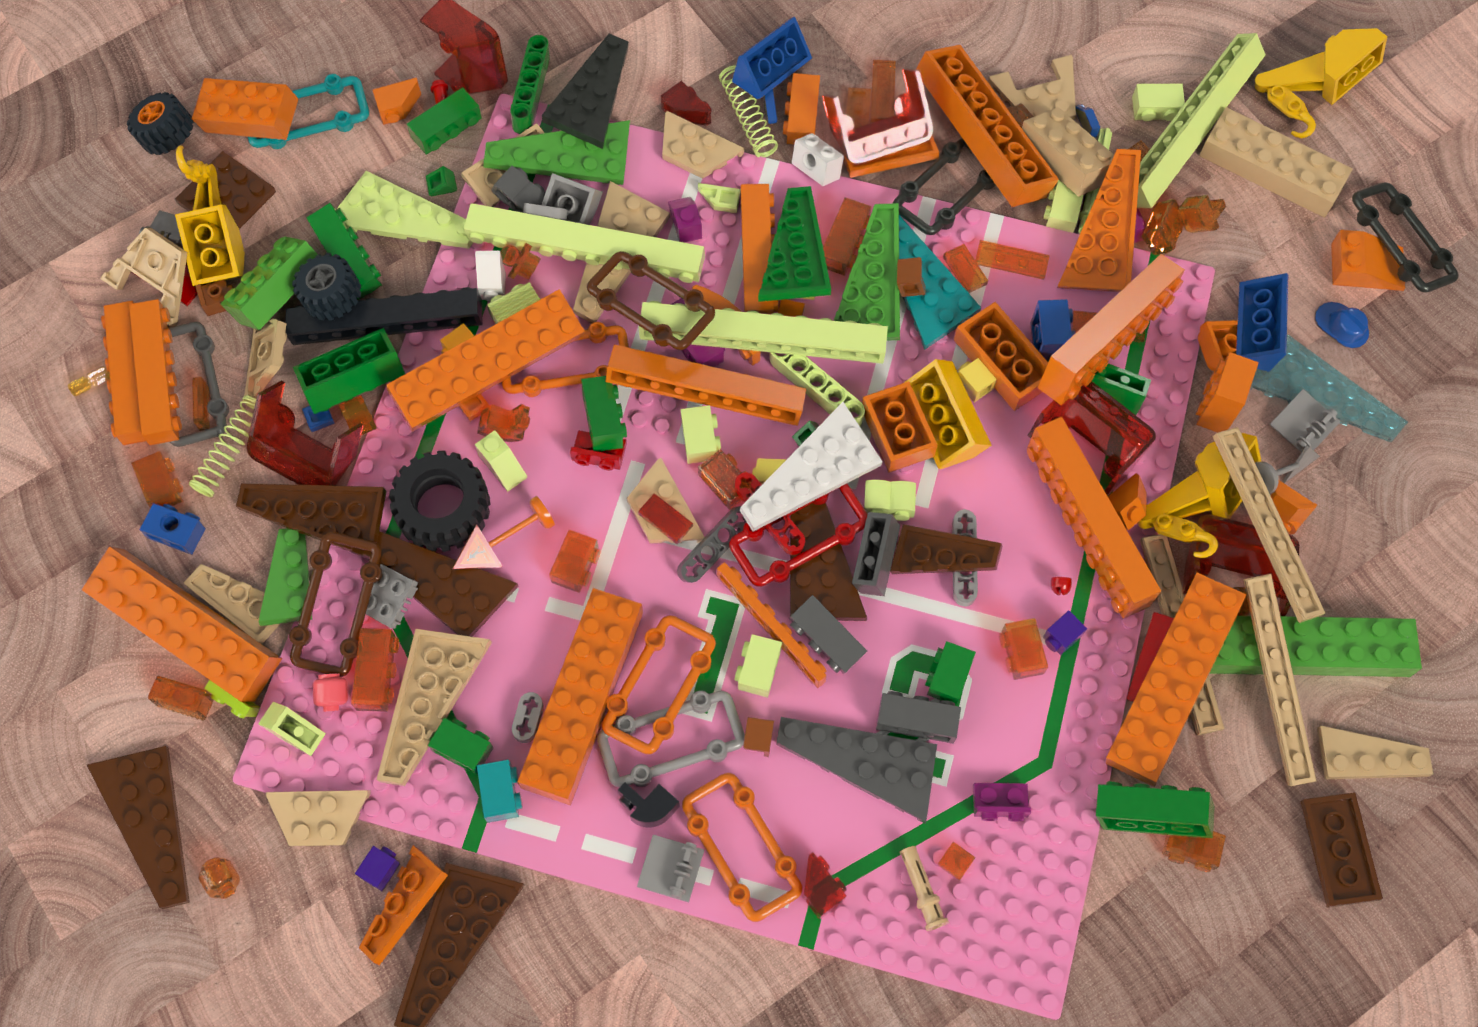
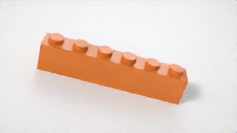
M741 184L744 312L757 311L760 314L771 315L774 312H778V300L758 302L759 290L762 287L763 276L766 272L775 234H771V228H775V213H770V207H774V193H769V184Z
M159 299L129 304L142 437L149 445L179 440V430H182V424L176 412V408H179L180 405L178 396L174 393V386H177V378L175 373L172 372L175 358L169 343L173 342L171 331L167 326V322H170L169 310L167 307H163Z
M133 300L104 305V315L101 316L103 328L106 330L103 343L106 351H108L105 365L107 371L110 372L107 387L112 395V401H109V409L114 417V423H111V431L114 438L117 437L123 445L146 441L141 433L129 304H134Z

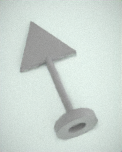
M1306 446L1295 463L1275 470L1267 462L1259 461L1255 464L1271 495L1277 489L1279 475L1287 473L1282 481L1286 483L1320 456L1309 446Z

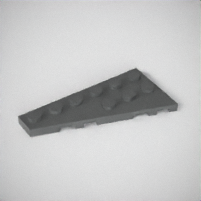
M781 717L776 745L804 760L807 759L828 773L831 772L845 782L895 806L896 809L903 813L906 812L917 818L918 821L926 824L937 744Z

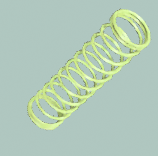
M736 65L729 66L720 73L719 80L729 96V101L732 102L733 109L736 110L735 113L739 117V122L743 124L742 128L746 131L747 138L750 139L749 143L753 146L756 157H768L777 150L778 143L773 140L774 135L769 134L771 129L765 127L767 121L762 119L764 114L759 112L760 106L755 105L757 100L752 98V95L744 101L735 102L739 96L748 92L744 91L737 95H731L739 86L728 88L733 82L732 79L725 80V78L735 72L733 69L736 68ZM730 71L729 73L726 74V76H725V77L723 78V80H722V76H723L726 72ZM748 100L755 101L754 104L749 106L748 108L738 109L744 102H747ZM758 107L755 113L749 116H742L748 109ZM762 115L759 120L746 124V121L752 116ZM762 121L765 122V125L757 130L749 131V129L756 123ZM745 125H750V126L748 127V129L746 130L744 126H745ZM760 130H769L761 137L752 138ZM772 136L771 140H765L756 145L764 137ZM751 140H757L755 144L751 142ZM775 144L774 148L767 152H757L765 145Z
M245 395L242 398L243 401L239 403L241 409L235 410L236 417L229 419L232 426H224L227 434H219L221 442H214L213 445L216 450L208 452L211 459H203L206 467H198L200 475H194L192 477L193 480H190L189 485L197 492L207 497H213L214 491L211 488L195 480V477L205 479L219 487L218 483L207 478L200 469L209 470L217 476L225 478L221 473L211 469L206 464V460L215 462L224 469L230 470L228 466L217 461L211 455V452L221 454L228 460L235 462L234 458L222 453L216 447V444L224 445L240 454L238 449L224 442L221 436L230 437L237 443L245 445L242 440L232 436L226 428L236 429L244 436L251 437L246 431L237 428L231 420H239L246 426L256 429L253 424L241 419L237 411L245 412L253 419L261 421L258 416L246 411L242 403L260 413H266L268 410L261 401L254 397Z

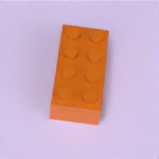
M204 78L192 120L205 133L287 140L298 97L286 84Z
M996 302L957 327L954 336L956 344L972 362L979 358L997 379L994 388L1014 411L1042 393L1038 386L1047 367V360Z

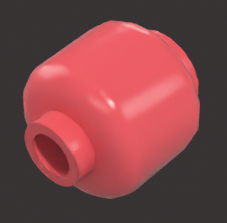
M340 673L319 675V679H316L312 684L313 702L316 706H323V712L338 711L339 705L345 704L348 700L347 681L345 678L340 677Z

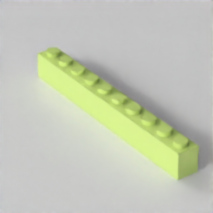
M1257 33L1237 34L1142 159L1140 162L1137 208H1152L1156 204L1157 200L1168 188L1209 130L1214 126L1225 108L1266 54Z
M473 203L470 204L464 226L467 238L477 244L487 242L499 248H506L508 246L516 248L521 252H539L547 257L552 255L561 256L568 261L583 260L590 265L605 264L619 251L627 252L632 256L643 255L647 258L649 266L667 278H679L680 281L686 283L700 281L705 260L704 246ZM620 261L614 268L616 270H621L622 268L630 269L629 265L623 261Z
M658 301L642 302L641 316L655 325H668L672 330L673 336L679 340H682L705 314L701 310L692 312L686 308V305L681 303L670 305L662 304ZM724 308L722 310L715 309L714 319L692 342V345L883 364L886 353L888 326H882L878 323L860 324L851 320L840 322L829 318L790 317L780 313L770 315L760 314L757 311L740 312ZM639 326L640 339L654 341L652 334Z

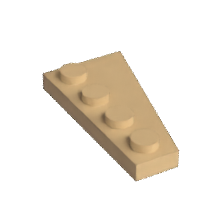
M536 123L515 138L544 134V131ZM483 158L461 174L462 178L484 206L495 207L500 199L491 190L493 185L507 170L484 168Z
M202 564L184 582L186 587L261 644L280 625H259L258 621L265 592L253 588L249 584L239 582Z
M1325 726L1317 728L1325 779L1429 777L1433 775L1429 748Z

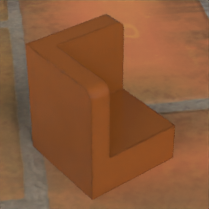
M920 257L898 259L897 286L902 297L925 295L926 286L922 278V259Z
M748 717L743 748L745 750L764 752V757H769L774 721Z

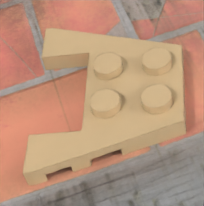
M1072 55L1052 60L1051 66L1057 80L1021 90H1016L1009 72L989 76L988 83L992 88L995 87L1000 92V97L1010 103L1016 115L1023 122L1057 107L1063 110L1070 118L1075 119L1076 106Z
M144 228L127 247L128 251L121 258L116 259L112 269L101 276V280L116 290H123L130 272H133L163 293L160 302L164 308H168L170 313V322H167V325L170 327L176 326L178 323L187 252L154 229Z

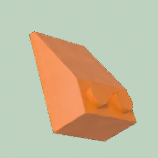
M1340 230L1331 243L1333 285L1405 290V282L1400 280L1397 275L1400 267L1377 236L1364 231ZM1397 245V246L1399 247V249L1402 251V253L1404 254V252H1403V247Z

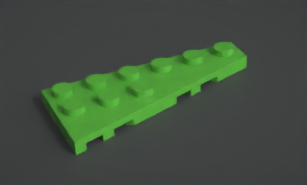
M630 120L608 124L603 149L563 131L486 142L483 166L484 168L508 170L513 166L521 168L525 173L552 176L553 173L570 179L610 183L611 181L615 184L623 185Z
M899 203L874 205L866 227V233L862 244H860L856 261L853 264L839 309L834 318V321L840 322L851 320L860 324L878 323L882 326H888L887 341L900 340V291L897 286Z

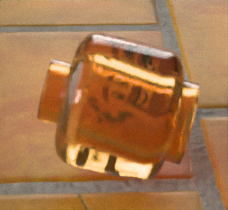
M219 857L206 861L202 865L198 877L207 895L214 899H226L232 896L240 882V876L231 861Z

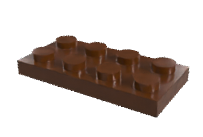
M1356 793L1301 800L1326 907L1382 900L1383 897Z

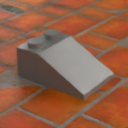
M552 173L542 205L568 209L567 221L590 225L603 192Z

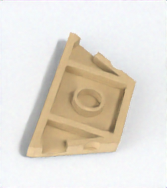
M669 111L665 113L663 160L703 179L712 174L714 170L727 165V161L736 156L741 157L744 154L743 147Z
M271 318L260 330L254 329L245 395L257 398L281 368L284 361V356L282 355L283 346L287 339V334L285 333L286 323Z
M662 458L658 459L627 497V502L649 543H663L665 541L682 543V541L694 540L700 543L704 535Z
M371 790L266 792V797L289 846L345 845L353 825L356 824L360 816V811L366 799L370 796Z

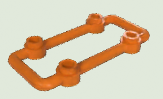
M594 322L589 325L588 329L584 330L583 336L577 339H590L593 343H602L606 340L607 336L617 335L619 345L629 347L627 333L623 327L619 325L605 326L601 322ZM600 365L592 373L539 380L535 376H527L523 379L522 383L511 384L510 377L502 381L501 384L503 389L509 394L524 393L528 397H536L544 389L581 384V379L606 376L608 366Z
M673 615L663 617L656 628L646 632V646L619 693L613 694L608 698L606 703L608 712L602 722V729L605 734L644 754L655 753L663 740H668L673 736V722L699 675L708 672L710 669V655L716 645L713 635ZM671 625L705 642L702 651H696L691 656V670L665 717H660L654 722V736L650 743L647 744L617 729L612 724L616 717H621L627 712L628 696L654 651H659L665 646L664 633L668 626Z
M724 773L686 795L682 801V809L688 818L687 828L689 833L700 838L730 889L728 894L730 903L740 907L748 920L759 922L800 897L803 886L795 873L797 866L795 860L790 856L784 855L755 807L754 792L748 787H743L736 775ZM727 783L730 784L735 792L733 796L734 804L739 809L747 812L776 861V874L780 878L787 879L792 887L790 891L757 911L753 909L749 902L750 891L748 887L737 882L708 832L709 822L707 818L702 814H697L692 805Z

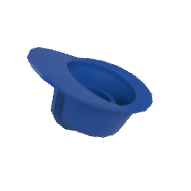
M1328 302L1321 305L1316 311L1315 320L1318 326L1343 346L1358 348L1368 340V320L1361 310L1352 307L1348 308L1337 302Z

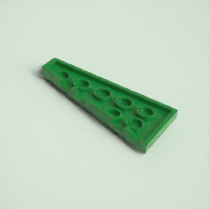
M811 186L787 189L781 218L778 222V229L774 236L768 265L763 276L762 287L759 290L758 302L831 295L830 279Z

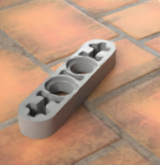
M966 509L958 511L952 522V534L977 538V521L974 513ZM962 517L966 518L967 522H970L967 525L966 533H962L963 524L960 522ZM972 571L967 576L960 574V572H953V597L955 602L964 607L972 605L978 593L977 571ZM965 582H968L967 593L971 594L968 599H964V596L959 594L962 592Z

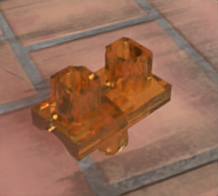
M525 243L521 252L512 245H507L500 251L503 264L512 267L508 277L514 279L518 274L529 280L532 273H534L541 258L530 253L532 246L528 243Z

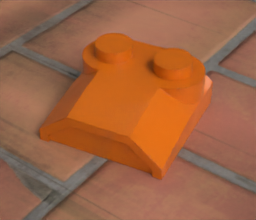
M1238 320L1206 321L1200 326L1198 342L1205 362L1212 371L1216 370L1221 359L1225 360L1230 352L1236 354Z
M1278 480L1277 489L1270 495L1288 534H1295L1317 506L1316 503H1313L1280 480Z

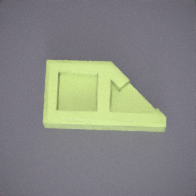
M698 183V191L713 210L737 213L741 189Z

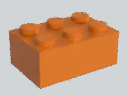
M1231 352L1225 360L1221 359L1216 370L1213 371L1210 381H1207L1202 394L1205 396L1203 401H1200L1195 414L1199 416L1196 425L1217 433L1228 430L1245 405L1259 362Z
M909 381L863 397L864 417L888 473L935 457L938 445Z

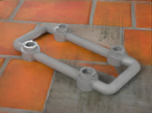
M697 691L693 693L689 701L684 702L678 715L692 710L702 714L710 709L711 704L722 701L735 740L726 743L719 739L712 740L707 745V749L652 767L638 764L634 766L631 774L622 777L618 774L608 742V737L610 736L605 734L602 729L598 733L597 742L611 784L620 787L626 782L628 785L634 784L638 787H645L650 784L653 777L707 759L713 762H721L727 757L729 752L741 748L744 745L745 733L731 695L726 691H717L710 694L705 691ZM670 707L636 718L623 715L612 726L633 736L637 728L652 724L660 717H665Z

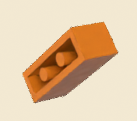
M793 73L792 82L787 84V96H791L790 101H786L785 115H789L788 121L783 123V135H787V144L795 145L796 139L811 133L815 135L820 75Z

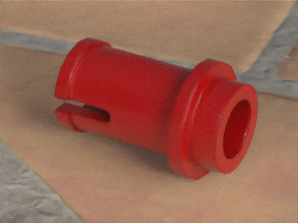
M435 80L430 87L436 104L448 97L447 91L449 87L444 80Z

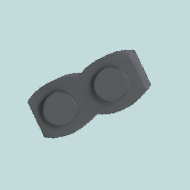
M513 166L501 176L491 190L502 202L510 206L513 211L522 213L524 203L542 205L546 193L541 185L530 182L527 179V174L521 168Z

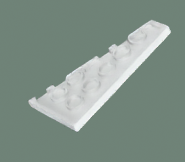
M842 402L741 506L740 512L751 530L755 531L880 467L883 461L844 402Z

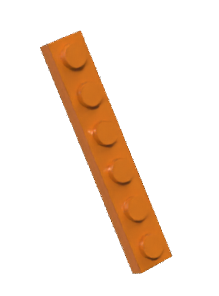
M725 562L717 568V577L774 640L782 642L783 651L817 689L826 682L827 677L825 674L827 671L822 663L818 660L814 661L808 655L809 650L801 641L796 642L791 636L792 631L784 622H778L774 617L775 612L767 603L763 605L759 601L756 590L751 585L746 586L741 581L742 576L735 567H729Z

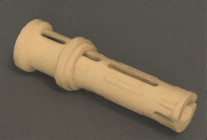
M916 846L900 851V855L917 894L918 901L916 905L923 913L927 924L925 926L926 931L945 926L949 923L948 918H944L939 905L940 898L937 894L933 893Z

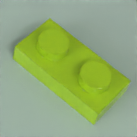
M211 680L208 681L204 689L212 693L210 697L220 704L226 703L232 708L230 711L234 715L243 719L258 715L260 707L254 702H241Z

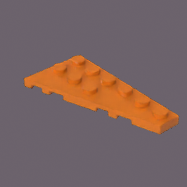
M1116 150L1057 288L1121 292L1131 282L1141 150Z

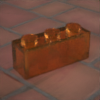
M846 197L844 198L823 246L829 271L845 276L848 268L852 269L857 255L854 254L856 249H859L860 244H862L863 233L870 219L871 206Z
M360 628L351 701L356 711L388 712V705L393 703L394 691L390 687L391 678L396 677V663H393L394 653H398L399 638H396L392 629Z

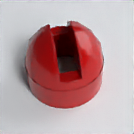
M1051 578V588L1056 595L1059 596L1061 593L1062 595H1067L1070 592L1072 578Z

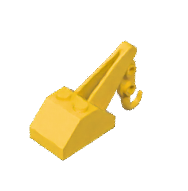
M1377 28L1342 30L1336 36L1332 35L1326 41L1324 52L1258 74L1255 78V89L1258 92H1267L1268 101L1287 117L1303 121L1308 126L1307 130L1301 133L1292 131L1291 135L1296 138H1306L1315 131L1316 123L1309 114L1305 103L1291 91H1322V97L1333 105L1382 63L1388 36Z
M180 145L176 149L178 166L187 179L197 182L193 211L175 214L183 249L187 252L186 261L192 285H204L220 280L241 277L244 274L245 251L237 224L227 206L221 204L216 169L213 164H204L199 160H188L186 163L183 156L184 147Z
M1241 433L1254 462L1261 461L1257 436ZM1215 442L1207 444L1205 449L1197 455L1195 465L1198 471L1147 504L1146 516L1137 523L1142 529L1154 527L1158 534L1179 541H1202L1208 543L1209 548L1206 551L1194 552L1193 555L1198 558H1206L1214 554L1218 548V541L1215 536L1205 532L1195 522L1182 518L1210 510L1213 519L1227 523L1242 502Z

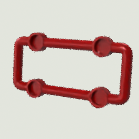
M848 484L837 489L841 491L859 518V521L852 525L848 523L838 525L833 536L787 562L782 560L774 561L770 566L769 572L760 577L739 544L746 540L752 542L760 540L763 537L765 527L763 526L752 531L748 523H745L743 531L731 538L729 548L753 585L762 587L772 581L777 583L785 582L790 576V571L837 544L850 545L854 541L855 534L865 528L867 512ZM829 493L788 513L787 515L790 516L812 503L816 505L824 504L828 500ZM778 518L777 520L771 522L770 524H771V526H773L774 524L780 522V521L783 520V519H782V518Z

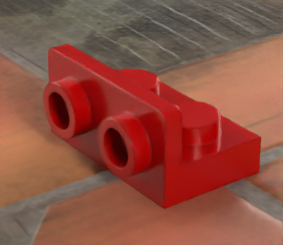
M578 430L574 447H571L570 450L572 461L582 466H588L589 464L597 465L601 469L608 471L613 469L620 470L627 440L623 439V448L597 452L593 451L590 432Z

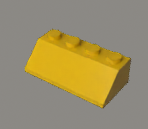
M935 359L905 381L910 382L938 445L935 457H933L938 469H944L972 459L992 446L953 361Z

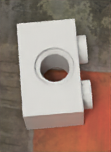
M811 133L795 140L792 164L820 185L825 186L840 179L844 155Z

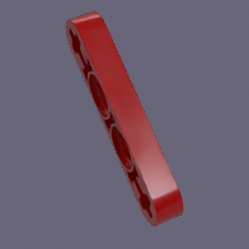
M748 472L739 474L734 483L735 492L744 503L749 499L751 492L746 487L741 489V481L745 483L750 481V489L753 493L762 486L757 478ZM787 514L780 517L785 522L783 528L775 529L770 523L764 526L787 554L797 555L803 551L805 537ZM788 528L791 529L789 530L788 535L793 540L799 539L798 547H796L795 545H788L789 538L785 534Z

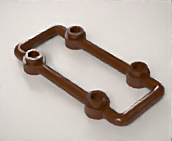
M624 251L616 252L587 283L588 292L597 298L601 309L606 311L614 309L651 333L654 342L662 347L670 345L677 350L686 349L715 317L714 307L704 301L700 290H686L651 268L647 258L643 255L632 256ZM620 261H623L629 265L633 275L637 277L646 275L684 299L688 310L692 312L701 310L705 314L683 339L679 340L673 336L672 330L668 325H655L618 301L616 293L612 289L606 288L601 290L597 286Z
M329 532L322 537L319 550L314 551L310 556L313 572L298 626L293 627L289 633V639L293 644L290 660L294 666L322 674L340 673V677L346 676L350 672L353 659L357 658L362 652V644L359 641L373 585L382 577V569L379 566L382 550L376 542L337 532ZM331 542L371 551L369 562L365 563L360 570V575L364 582L349 638L343 640L340 645V652L343 655L341 667L300 657L303 646L309 644L312 639V633L308 626L323 571L329 569L332 565V557L328 553Z

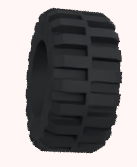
M437 451L436 455H432L431 452L423 453V458L417 459V457H414L410 460L411 465L408 467L404 465L399 470L401 476L394 477L392 482L394 489H391L389 493L391 512L403 535L408 540H412L415 545L420 547L425 545L428 550L434 552L437 548H441L442 552L450 551V547L455 545L459 549L464 546L463 542L469 539L476 524L481 531L485 527L484 519L489 518L490 510L488 506L491 505L487 486L479 469L474 467L472 461L468 458H463L462 460L460 454L454 452L449 456L446 451ZM452 485L462 490L463 500L452 514L443 518H428L418 512L417 508L421 497L432 487Z

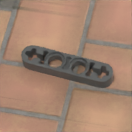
M741 506L732 508L679 564L677 574L683 582H697L728 550L731 538L743 531L746 523L744 517H742L744 522H737L734 526L727 523H734L738 519L736 513H741ZM722 528L727 529L729 532V539L726 542H721L718 538V532ZM705 546H709L713 552L709 560H705L701 556V550ZM697 562L703 565V567L701 565H697L692 570L694 576H686V573L688 572L686 566L692 567Z

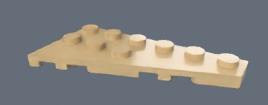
M610 181L597 227L657 237L669 220L670 212ZM586 263L573 308L575 315L590 323L596 322L604 310L599 307L597 298L588 292L587 283L604 264L590 265ZM613 269L597 287L601 290L609 288L617 293L630 275V269Z
M415 629L377 781L399 786L407 784L427 751L428 744L444 718H447L492 644L490 639Z

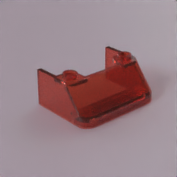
M439 0L420 19V23L438 34L441 48L448 54L452 53L434 72V75L440 80H444L446 84L451 86L454 92L463 87L470 95L502 89L508 82L500 38L489 24L453 0Z
M902 69L907 92L895 98L893 103L895 116L855 129L852 119L842 114L838 97L828 94L822 95L830 130L847 160L860 164L926 142L931 138L933 126L920 70Z
M281 380L259 392L255 402L246 446L248 455L254 461L298 485L336 486L356 457L364 425L358 423L339 435L331 449L294 428L295 415L293 411L281 403L285 387L284 381Z
M1091 381L1087 386L1082 385L1077 396L1073 400L1068 399L1062 406L1053 400L1040 413L1027 436L1031 438L1036 427L1062 417L1069 429H1074L1109 457L1104 464V471L1112 478L1105 489V493L1108 496L1151 447L1156 439V433L1148 424Z
M1210 514L1202 515L1197 524L1205 532L1215 536L1218 541V548L1211 556L1198 558L1193 555L1194 552L1206 551L1209 548V544L1202 541L1191 542L1185 563L1182 594L1187 593L1196 573L1207 577L1212 566L1254 577L1271 574L1276 597L1280 598V616H1286L1291 607L1290 602L1254 525ZM1289 534L1299 556V541Z

